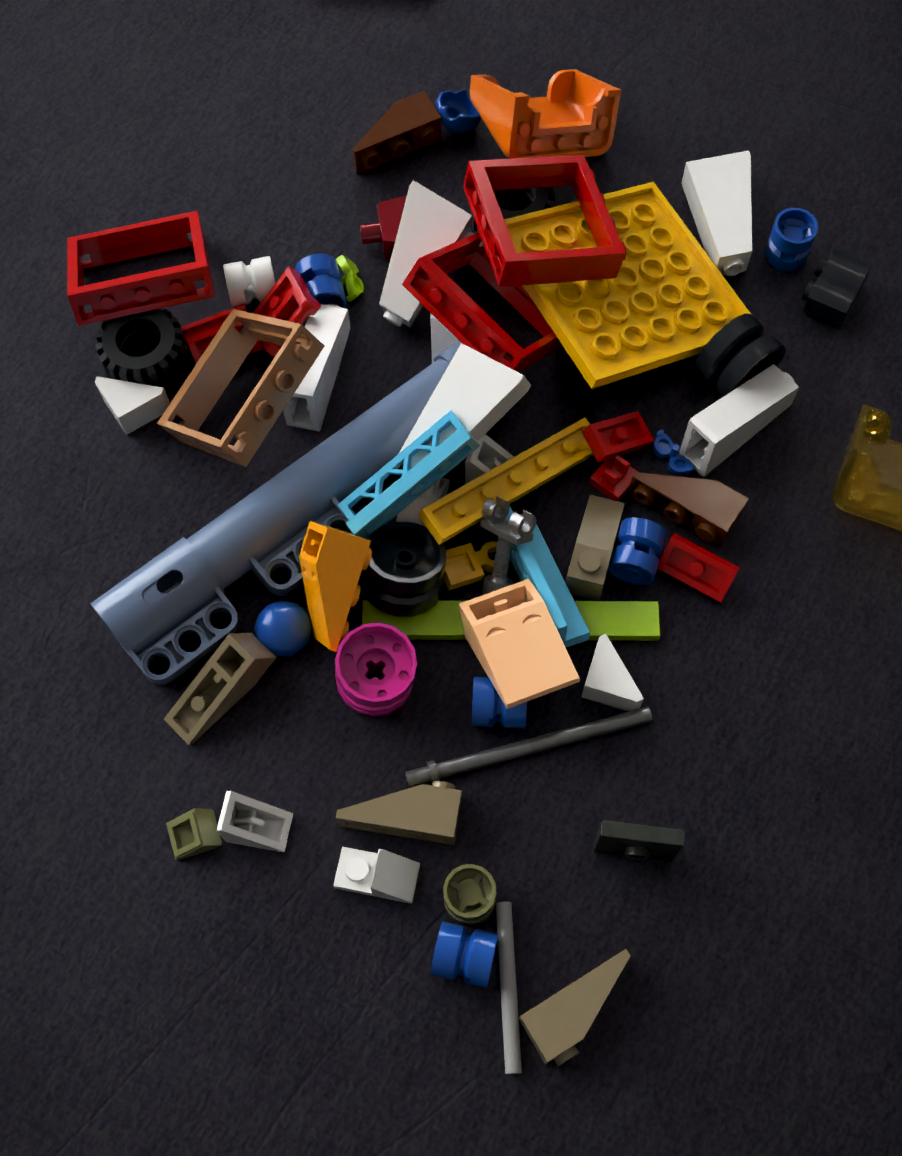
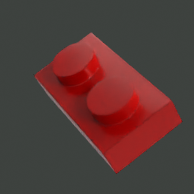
M639 411L590 424L582 431L597 462L647 448L655 441Z
M674 533L659 560L657 569L722 602L740 567Z

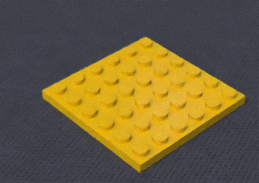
M654 182L603 194L609 215L615 221L620 241L626 247V259L622 262L617 278L523 285L591 389L698 355L711 338L726 324L740 315L751 314ZM578 201L504 219L516 253L597 247Z

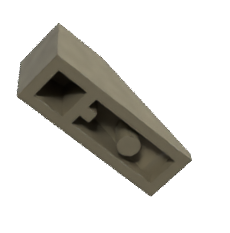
M594 495L589 496L566 577V585L572 595L600 601L625 503Z
M252 633L228 634L164 720L188 745L193 744L256 685L277 657Z
M433 781L432 786L421 784L339 809L336 813V820L340 827L454 845L462 802V790H456L455 785L448 782Z
M627 949L621 951L519 1017L520 1023L545 1064L554 1059L557 1066H560L579 1053L575 1045L584 1039L629 960L630 954Z

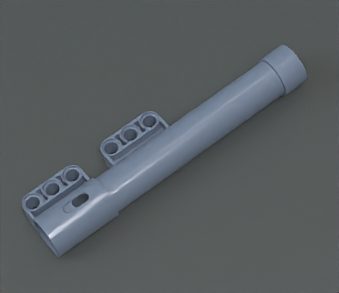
M459 340L434 358V363L188 539L181 538L90 603L150 682L156 685H166L218 648L228 634L236 633L238 628L237 612L224 595V589L249 570H252L264 587L275 596H286L304 584L299 554L310 521L332 528L341 527L348 533H352L346 525V522L349 520L338 504L398 455L461 344ZM283 569L290 574L291 579L288 583L279 585L273 582L270 576L274 571ZM180 584L169 593H164L173 585ZM218 613H226L231 617L232 621L227 628L217 629L210 623L212 617ZM188 635H195L201 639L200 647L193 652H186L180 648L182 639ZM158 657H164L170 661L169 670L162 675H155L150 672L151 662Z

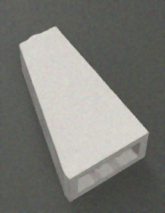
M749 150L686 162L681 184L705 252L722 275L734 276L746 271L752 253L751 155Z
M414 180L409 186L379 302L381 310L385 312L383 318L398 327L402 323L411 327L423 307L402 285L418 258L462 240L472 225L471 214Z
M320 304L321 308L314 316L310 315L306 322L305 328L323 343L325 347L283 410L288 426L321 431L351 329L348 309L341 308L335 304Z
M461 343L400 452L450 410L455 413L478 442L528 392L531 384L519 372ZM453 424L440 433L439 445L457 431ZM432 440L427 444L428 446H432ZM418 451L413 455L411 468L430 452Z
M773 364L694 415L688 422L679 454L687 458L692 466H694V469L702 477H705L792 405L799 386L788 373L782 372Z

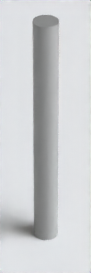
M497 902L495 905L505 1074L522 1073L512 904L511 902Z

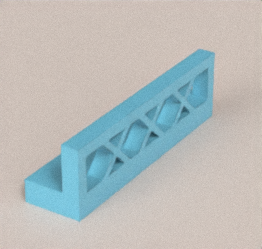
M452 410L338 504L349 520L346 522V525L354 535L368 539L371 533L387 524L480 446ZM453 424L457 431L439 445L440 433ZM432 440V446H428L427 444ZM418 451L430 452L411 468L413 455ZM389 475H402V477L382 492L383 482ZM375 488V493H369ZM362 498L374 499L357 514L351 509Z
M510 506L508 515L505 518V520L509 521L511 515L513 514V511ZM536 524L532 532L534 534L533 541L520 545L512 543L510 560L520 581L529 579L544 600L565 647L589 640L590 632Z

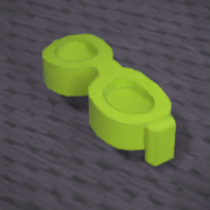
M341 255L336 259L337 264H339L345 274L340 282L342 285L346 284L348 293L346 299L351 302L364 291V285L357 276L359 272L357 266L349 258Z

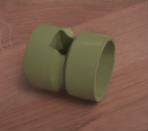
M465 864L453 869L446 877L443 894L445 909L449 917L456 923L464 926H477L490 917L494 910L497 893L496 883L486 869L475 864Z

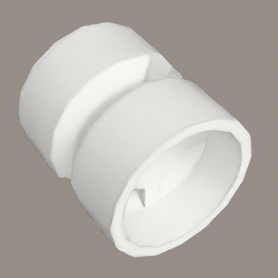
M270 256L252 259L250 265H245L242 261L223 264L232 308L242 304L250 305L255 298L261 303L276 283Z

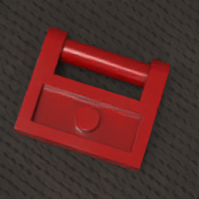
M288 266L253 313L303 325L310 315L314 316L321 305L311 295L299 271ZM261 340L265 350L273 357L276 356L282 345Z

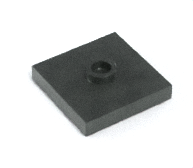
M604 820L601 822L595 836L594 852L623 855L637 860L656 859L673 861L684 846L685 831H682V829Z

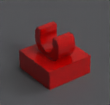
M618 455L617 457L605 460L590 477L589 484L609 499L619 502L629 491L632 476L635 472H639Z

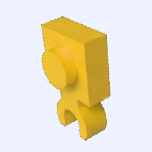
M487 542L477 552L474 551L471 543L446 550L444 581L448 590L482 581L485 575L483 570L492 573L494 560H491L487 554L496 551L497 542Z

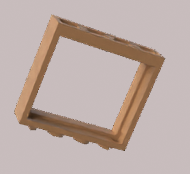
M232 309L157 424L182 443L247 467L325 345L302 324ZM238 321H240L242 323L241 325L243 326L241 332H238L234 328ZM257 340L282 345L221 440L198 432ZM176 415L182 419L180 424L172 422ZM233 436L238 439L234 446L229 444Z

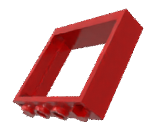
M584 155L474 160L468 162L463 189L499 287L617 278L622 262L626 259V247L620 241L615 221L609 215L604 195L600 193L595 182L594 171L589 168ZM572 186L597 247L516 253L493 190Z
M198 211L67 238V296L78 326L215 297L207 245ZM191 232L192 238L188 239L187 233ZM190 246L194 247L196 262L84 285V269ZM89 254L91 260L82 262V255ZM204 280L206 287L196 289L194 282ZM90 304L92 312L85 313V305Z
M479 232L418 258L402 285L462 344L519 373L562 347L561 342L523 285L498 286L485 247H479L482 242ZM469 264L544 337L523 349L446 274ZM509 352L514 358L511 359L506 354Z

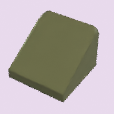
M194 808L166 823L175 860L185 859L222 845L221 836L216 831L218 825L212 809Z

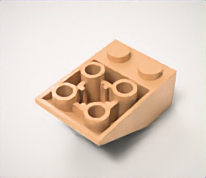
M529 579L459 603L465 638L507 709L580 682L578 673L547 606Z

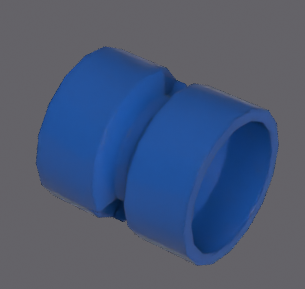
M788 208L777 215L765 248V257L768 263L775 269L795 271L805 264L818 232V222L813 214L801 208Z
M321 253L302 258L297 263L295 270L299 271L311 295L320 304H335L345 308L346 298L343 285L340 282L341 278L337 260L331 255Z
M632 517L624 519L621 522L616 540L618 546L614 548L608 571L610 574L630 584L649 585L653 583L659 565L658 556L662 553L667 536L666 530L661 525L644 518Z
M474 677L471 726L493 727L496 722H501L504 728L525 729L527 702L507 709L489 677Z
M442 921L430 974L453 980L457 975H462L465 983L487 988L498 934L476 929L472 934H467L464 926Z

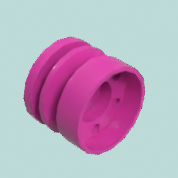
M377 622L363 624L345 636L338 646L335 658V677L338 693L346 705L357 713L374 717L390 714L404 704L411 694L417 668L415 648L407 635L394 626ZM369 670L374 673L381 670V680L377 677H373L371 680L368 679Z

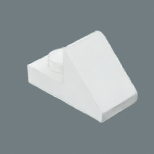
M342 847L333 886L335 889L412 904L420 863L383 849H379L378 853Z

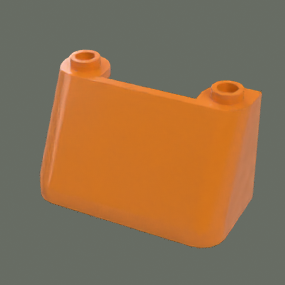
M576 69L561 70L550 79L547 97L529 98L528 95L522 92L513 93L501 87L498 81L490 75H471V102L501 151L508 159L584 155L585 157L599 156L607 152L612 145L621 96V89Z

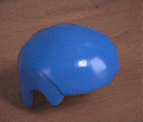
M466 89L458 92L443 91L439 94L434 105L441 116V125L452 133L463 134L473 131L482 119L468 97Z
M287 601L274 602L266 606L257 616L253 635L275 656L292 657L308 644L312 632L310 616L304 608L296 603Z

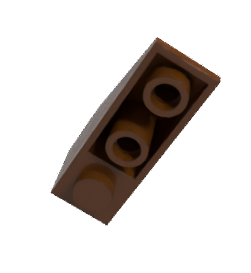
M425 91L396 101L352 149L354 167L357 174L442 139L441 116Z
M635 472L629 487V493L639 503L645 506L651 505L663 512L665 517L671 522L683 524L695 531L700 539L710 543L714 542L719 546L723 544L735 526L749 499L718 480Z

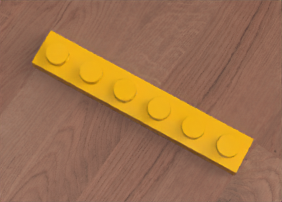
M586 418L579 420L422 508L418 517L439 545L484 519L482 507L487 499L496 502L497 496L511 504L592 457L594 454L582 434V431L590 423Z

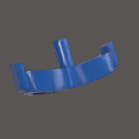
M663 429L657 431L653 444L654 454L660 459L667 458L669 460L667 468L672 475H690L694 470V466L683 455L677 454L680 449L679 445L673 444Z

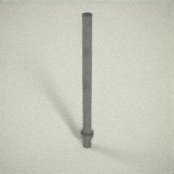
M649 707L437 764H435L434 760L429 761L426 767L405 772L408 785L411 787L430 781H440L441 778L652 722V713Z

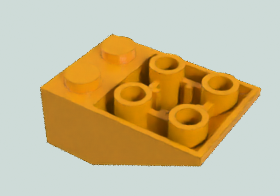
M310 521L299 554L313 638L329 650L337 652L339 643L348 634L349 622L346 620L350 607H354L359 599L360 585H358L361 571L367 569L371 560L372 550L369 548L371 541L352 533Z

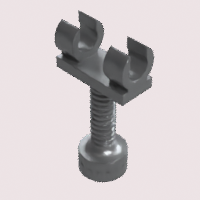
M497 496L496 502L487 499L482 507L484 519L481 520L480 526L498 535L493 574L484 578L483 595L513 585L512 579L507 577L512 543L520 545L533 541L534 534L532 532L536 526V517L523 510L522 516L514 512L509 521L505 520L509 512V504Z

